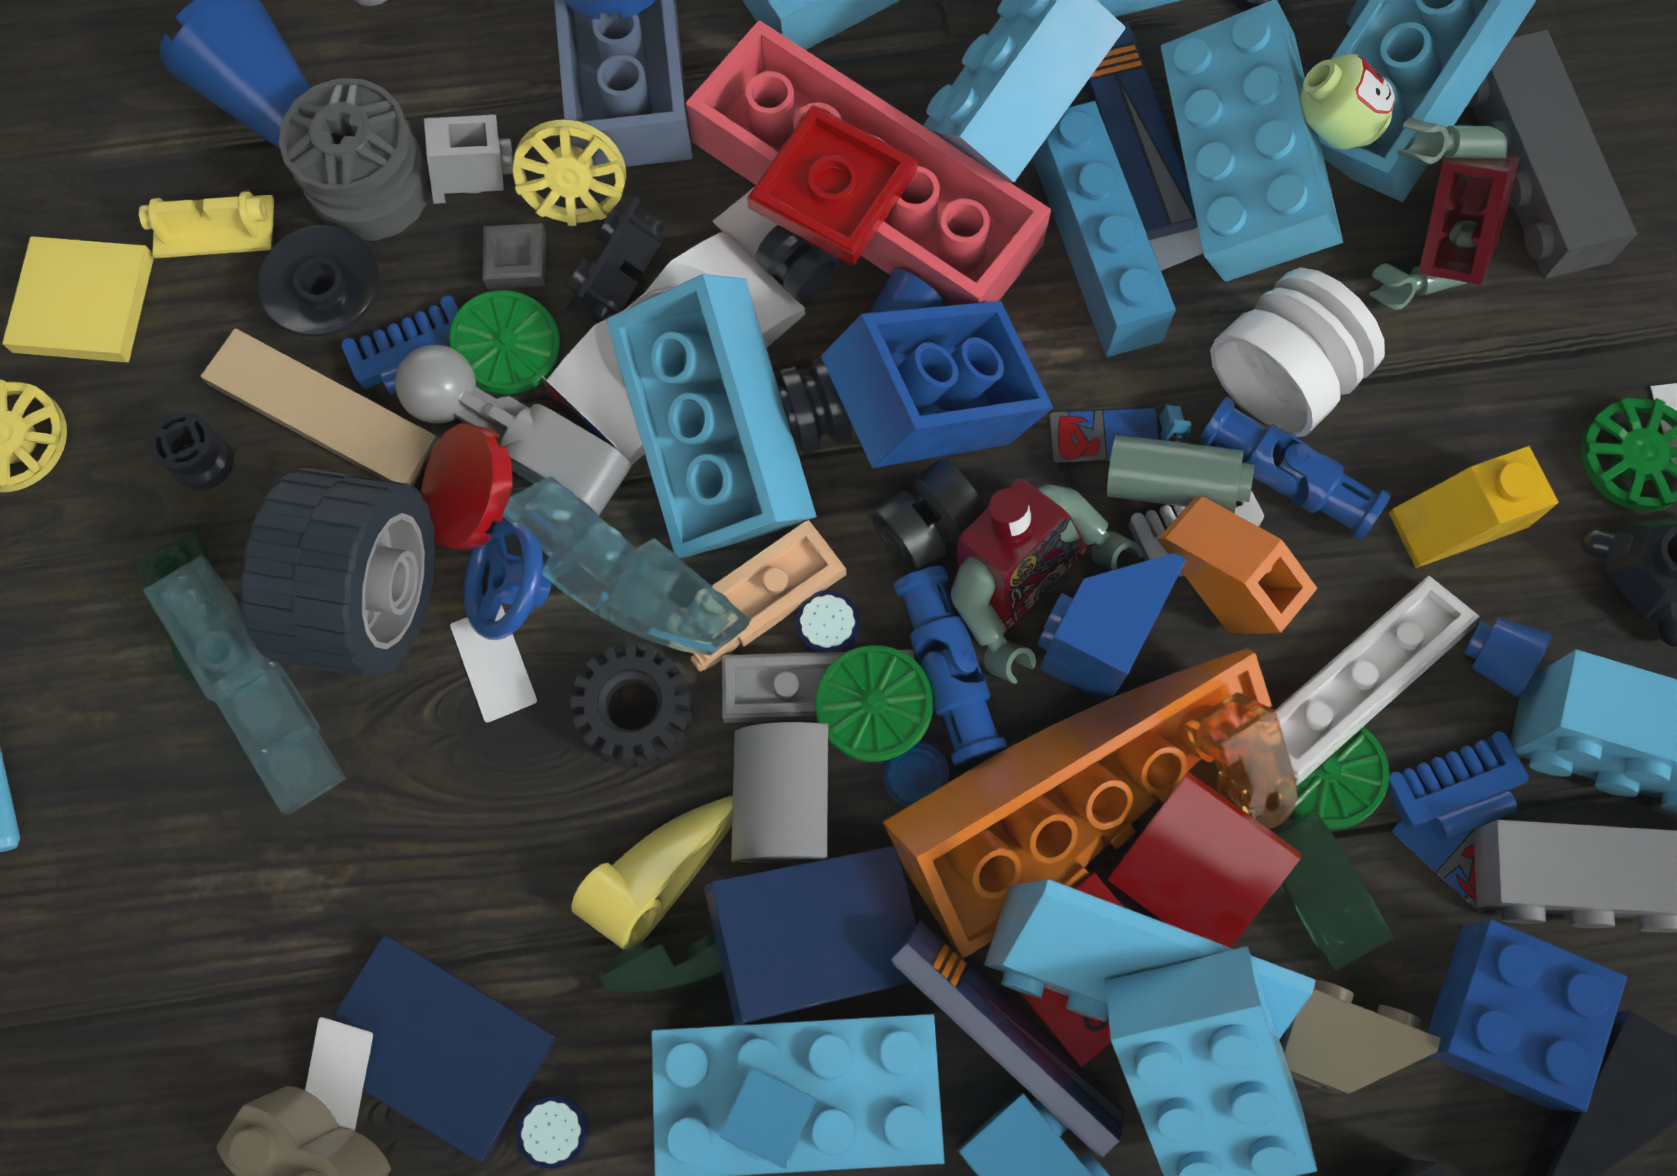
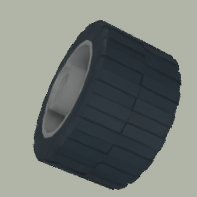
M310 468L297 469L294 473H289L278 482L277 487L270 490L263 500V506L257 512L252 523V530L249 540L246 542L243 555L245 557L240 583L242 587V614L247 624L245 627L251 641L255 642L256 649L272 661L373 679L380 678L395 669L397 664L409 653L411 645L417 639L421 630L423 618L426 616L430 592L433 587L436 553L434 526L430 519L429 508L425 500H422L420 492L415 487L409 486L408 483Z

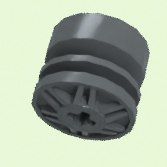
M337 78L313 86L294 100L281 121L278 144L286 167L294 176L297 184L303 189L305 197L317 216L326 225L349 230L358 235L363 241H377L399 234L419 218L430 198L431 183L428 165L416 138L412 134L410 125L405 119L400 104L385 88L364 79Z

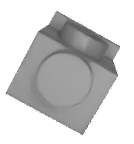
M496 115L424 118L427 162L434 204L445 203V194L504 190L503 175H513L511 139H499Z

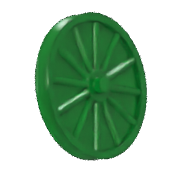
M498 290L480 294L460 308L450 327L449 347L459 352L469 362L474 371L476 387L495 394L511 395L526 392L537 387L543 382L541 375L545 379L548 378L558 360L560 336L553 317L539 302L518 292Z
M863 646L844 653L826 669L817 687L815 711L818 723L828 724V741L837 750L857 760L881 762L903 755L921 740L931 721L933 696L925 672L910 656L900 650L887 646Z
M1363 726L1296 787L1289 783L1268 762L1267 778L1276 800L1291 816L1300 822L1316 828L1343 829L1362 822L1380 805L1389 784V765L1381 744Z

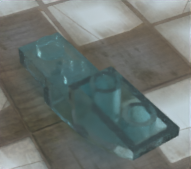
M552 476L510 497L502 516L519 531L524 530L531 533L540 543L542 550L549 556L542 575L566 595L614 625L657 644L680 651L711 656L743 632L751 622V619L735 607L725 595L715 590L682 562L674 552L667 549L658 540L653 538L639 548L634 547L619 531L607 524L580 501L571 490L564 487Z
M202 555L143 590L206 698L217 703L282 813L290 815L346 779L318 733V730L321 728L281 664L263 656L256 649L255 642L251 641L245 627L247 624L242 614V607L205 557Z

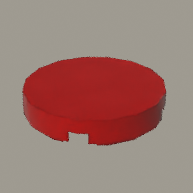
M460 423L447 430L434 446L425 468L421 495L422 500H425L429 508L430 519L434 526V541L438 545L467 551L484 545L492 536L485 534L492 521L500 523L508 509L512 489V462L507 447L498 446L496 439L500 436L493 429Z

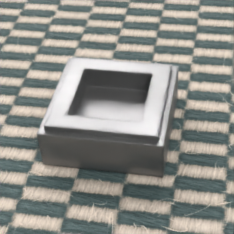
M542 223L483 226V281L487 289L546 286V232Z

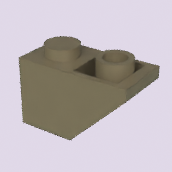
M1315 979L1312 995L1279 1039L1292 1079L1327 1093L1350 1094L1436 1053L1441 1040L1440 1037L1419 1030L1421 1019L1413 1014L1385 1005H1379L1377 1013L1351 1003L1354 996L1353 992Z

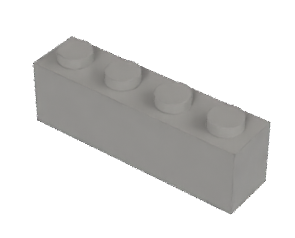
M1495 820L1473 829L1477 909L1501 911L1502 922L1541 924L1546 923V914L1570 915V926L1612 928L1615 927V918L1638 919L1640 931L1677 932V831Z

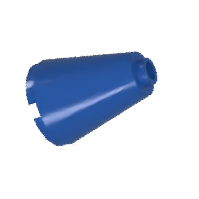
M261 0L192 1L176 17V20L183 27L172 41L165 33L160 43L159 58L173 77L280 149L278 140L281 121L294 100L311 87Z

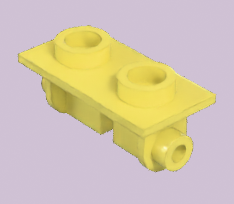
M247 191L241 192L239 197L164 202L161 198H152L149 205H141L139 208V218L142 227L154 230L152 254L154 258L264 251L273 248L274 197L272 195L253 196Z

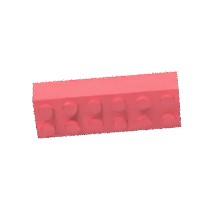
M760 20L685 103L692 143L755 185L812 104L917 159L916 174L861 256L889 275L894 268L903 269L914 274L931 286L944 299L947 306L999 301L1044 244L1051 212L1049 207Z

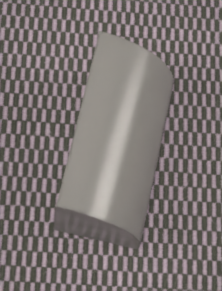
M782 722L752 725L736 730L734 733L731 862L801 865L827 858L828 724Z

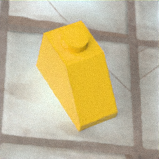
M1530 446L1471 466L1393 508L1389 515L1415 568L1529 528L1559 502Z

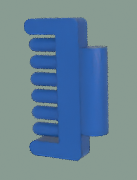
M444 296L441 299V305L449 323H446L438 306L433 305L429 308V314L436 329L432 328L424 312L419 311L415 314V320L422 335L418 334L411 318H403L401 326L408 339L406 342L399 326L395 323H391L387 327L388 334L394 345L392 348L383 330L378 329L374 331L373 337L380 351L378 354L371 338L367 335L362 336L359 339V343L366 359L363 358L359 347L353 339H345L342 342V348L355 379L363 389H368L384 382L388 392L392 395L396 393L395 378L398 367L410 352L426 345L449 347L450 327L455 315L459 311L453 297Z
M1499 731L1490 736L1487 741L1478 740L1475 743V750L1487 772H1485L1471 746L1466 745L1460 749V754L1473 776L1472 778L1457 752L1450 751L1446 754V761L1458 783L1455 782L1444 759L1441 757L1433 758L1431 765L1444 789L1440 787L1430 766L1424 762L1417 765V772L1429 795L1426 794L1413 769L1406 768L1402 774L1399 772L1391 773L1389 775L1387 792L1404 825L1409 829H1414L1431 822L1437 836L1445 841L1515 813L1517 811V803L1510 790L1523 785L1528 781L1529 776L1506 734Z

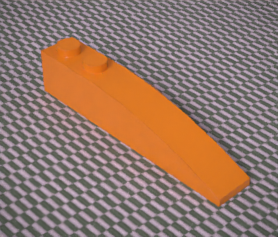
M1246 648L1178 671L1110 698L1055 723L1001 751L883 821L906 873L954 950L962 959L992 941L1009 886L1049 879L1076 889L1090 876L1085 867L1110 844L1118 849L1135 834L1136 831L1131 824L1157 800L1163 804L1187 771L1201 759L1212 762L1272 706L1256 653Z

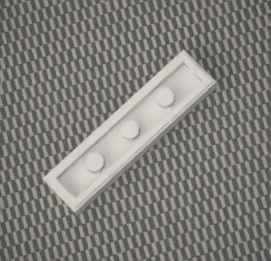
M1427 576L1249 732L1246 743L1289 783L1296 787L1476 626L1480 616L1432 577Z

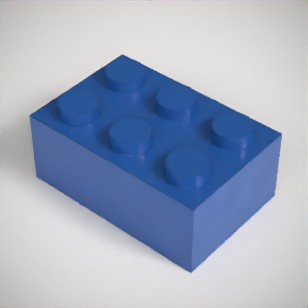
M1001 301L861 314L821 356L872 468L1009 445L1053 409L1051 401Z

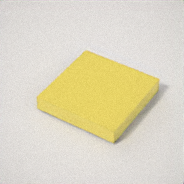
M30 236L2 344L12 353L129 363L154 259L152 252L143 245Z

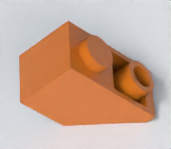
M1203 496L1194 497L1157 539L1168 554L1176 553L1186 558L1181 572L1229 635L1281 633L1317 590L1315 584L1282 539Z

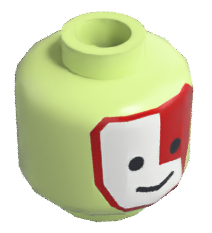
M1343 54L1330 60H1324L1315 65L1305 77L1301 91V103L1305 121L1331 147L1348 150L1369 145L1377 140L1390 124L1395 101L1393 88L1361 56L1357 54Z

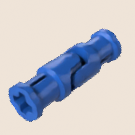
M1226 397L1204 429L1197 444L1244 450L1242 463L1255 464L1253 478L1276 492L1290 497L1294 503L1311 513L1320 510L1352 530L1351 537L1360 542L1385 508L1391 494L1383 489L1377 493L1344 474V466L1316 452L1309 445L1274 424L1265 427L1235 409V401ZM1284 455L1283 461L1276 467L1273 456Z
M934 566L907 574L898 579L893 585L897 597L904 599L914 629L909 637L920 667L929 680L935 714L943 716L955 750L951 755L954 767H963L987 760L1007 749L1008 746L1005 738L998 737L986 703L991 694L979 667L967 625L961 616H956L945 584L949 580L946 568L944 566Z

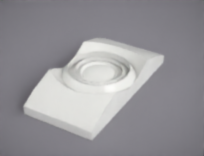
M725 231L702 241L671 260L646 292L625 309L628 310L701 274L746 278L766 348L805 315V308ZM607 319L595 324L563 359L548 378V381L615 444L617 450L633 465L645 452L607 326Z

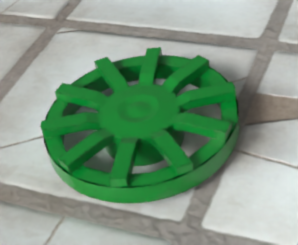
M1629 397L1607 406L1590 421L1581 441L1583 467L1592 484L1609 500L1633 510L1656 511L1677 503V491L1671 493L1661 473L1664 471L1677 479V464L1670 462L1671 458H1677V447L1671 448L1668 443L1677 437V411L1665 405L1666 402L1658 398L1650 400ZM1637 412L1650 414L1646 428L1641 427ZM1623 413L1630 432H1627L1609 418ZM1661 419L1672 427L1663 435L1657 432ZM1602 427L1619 441L1616 444L1596 443V438ZM1596 454L1612 455L1614 466L1603 472ZM1619 474L1631 480L1629 492L1618 488L1611 480ZM1650 479L1653 481L1659 495L1658 498L1640 497L1644 481Z

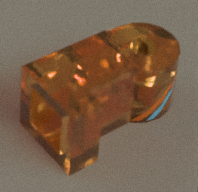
M1236 692L1185 724L1192 747L1214 758L1219 773L1216 792L1268 829L1281 825L1290 817L1297 801V787L1276 710Z

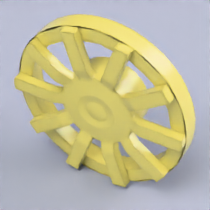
M553 120L535 126L520 140L513 159L512 171L518 195H522L525 201L541 217L547 216L554 220L567 222L568 226H576L577 223L606 218L607 214L615 208L623 195L626 182V167L619 149L600 130L579 121ZM560 135L561 146L553 151L542 140L549 136ZM570 135L588 140L589 144L584 150L573 146L570 143ZM533 146L547 163L524 158V156ZM599 148L605 153L610 162L594 165L592 156ZM524 169L544 174V177L528 181ZM614 173L616 179L615 187L593 179V177ZM547 187L551 189V192L545 199L536 193V191ZM589 189L608 197L598 203L590 194ZM559 196L566 197V208L555 205ZM580 197L588 208L576 209L575 198Z
M0 380V492H12L36 483L52 470L64 450L67 426L61 408L44 391L29 383ZM20 395L12 411H8L7 396ZM33 398L39 400L45 406L23 418L24 411ZM50 417L52 424L51 434L36 432L33 425ZM36 443L49 444L39 461H36L30 455L35 449ZM22 461L29 468L21 474L10 477V464Z

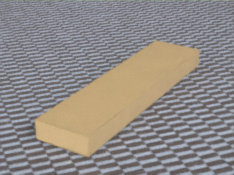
M236 328L200 376L209 386L382 480L408 483L409 486L413 487L425 470L434 446L439 441L436 435Z

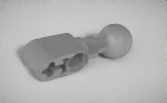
M443 345L419 347L410 352L398 367L395 389L401 405L410 415L426 423L441 424L458 418L466 424L493 429L500 436L496 439L498 446L507 447L512 462V471L587 516L598 518L632 467L629 460L617 449L554 411L539 404H533L529 408L510 396L495 399L476 387L474 371L463 355L450 347Z

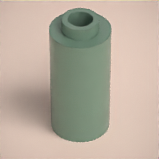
M1116 435L1110 458L1107 497L1186 507L1194 497L1203 496L1235 513L1236 501H1250L1255 464L1242 463L1244 450Z

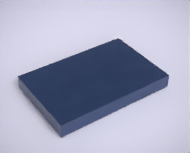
M894 846L715 881L704 887L735 1025L913 983L892 964L893 961L891 960L905 936L916 926L899 856Z
M383 935L331 1019L373 1033L363 1091L480 1163L487 1161L559 1038L387 935ZM313 1049L308 1056L310 1058L312 1057Z

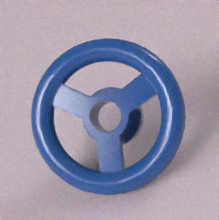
M512 514L503 516L500 523L494 521L491 523L485 533L492 535L491 538L484 545L472 550L465 573L464 605L468 621L479 636L488 640H501L516 632L525 622L531 610L538 609L544 604L551 589V568L543 560L541 542L537 531L527 519ZM515 534L518 537L523 557L507 554L504 540L506 535ZM489 561L488 589L483 599V581ZM502 603L512 605L501 619L495 621Z

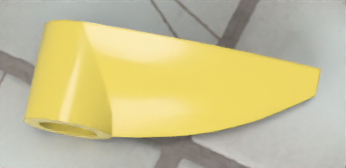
M733 796L713 801L674 818L638 842L613 865L604 863L596 867L586 876L577 889L571 905L572 912L626 952L636 948L676 902L731 828Z

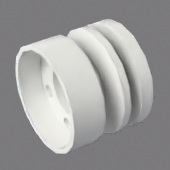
M1301 267L1287 272L1280 278L1273 290L1265 292L1260 297L1254 310L1243 313L1215 339L1210 349L1212 366L1222 386L1235 403L1250 417L1265 427L1274 424L1294 437L1306 436L1335 408L1340 401V395L1350 394L1363 378L1368 377L1378 367L1385 357L1384 338L1376 319L1361 299L1340 281L1321 271Z

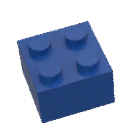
M1492 919L1462 926L1427 1033L1441 1038L1439 1048L1436 1053L1428 1057L1549 1110L1587 1112L1627 976Z

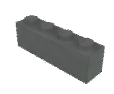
M1544 30L1511 38L1467 106L1473 108L1480 126L1497 128L1504 133L1507 138V153L1519 156L1508 205L1515 209L1523 228L1526 251L1531 258L1536 260L1544 279L1609 264L1637 235L1633 222L1549 31Z

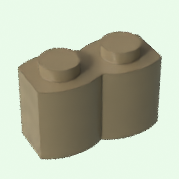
M285 1086L243 1105L216 1146L221 1159L236 1176H387L391 1171L387 1159L372 1141L356 1131L338 1127L334 1116L323 1102L311 1093L293 1086Z

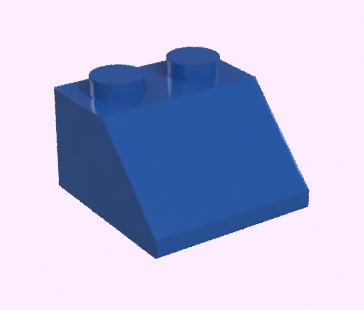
M1176 553L1168 554L1085 578L1074 598L1061 593L1037 643V646L1047 650L1040 670L1102 702L1113 698L1138 656L1186 558Z

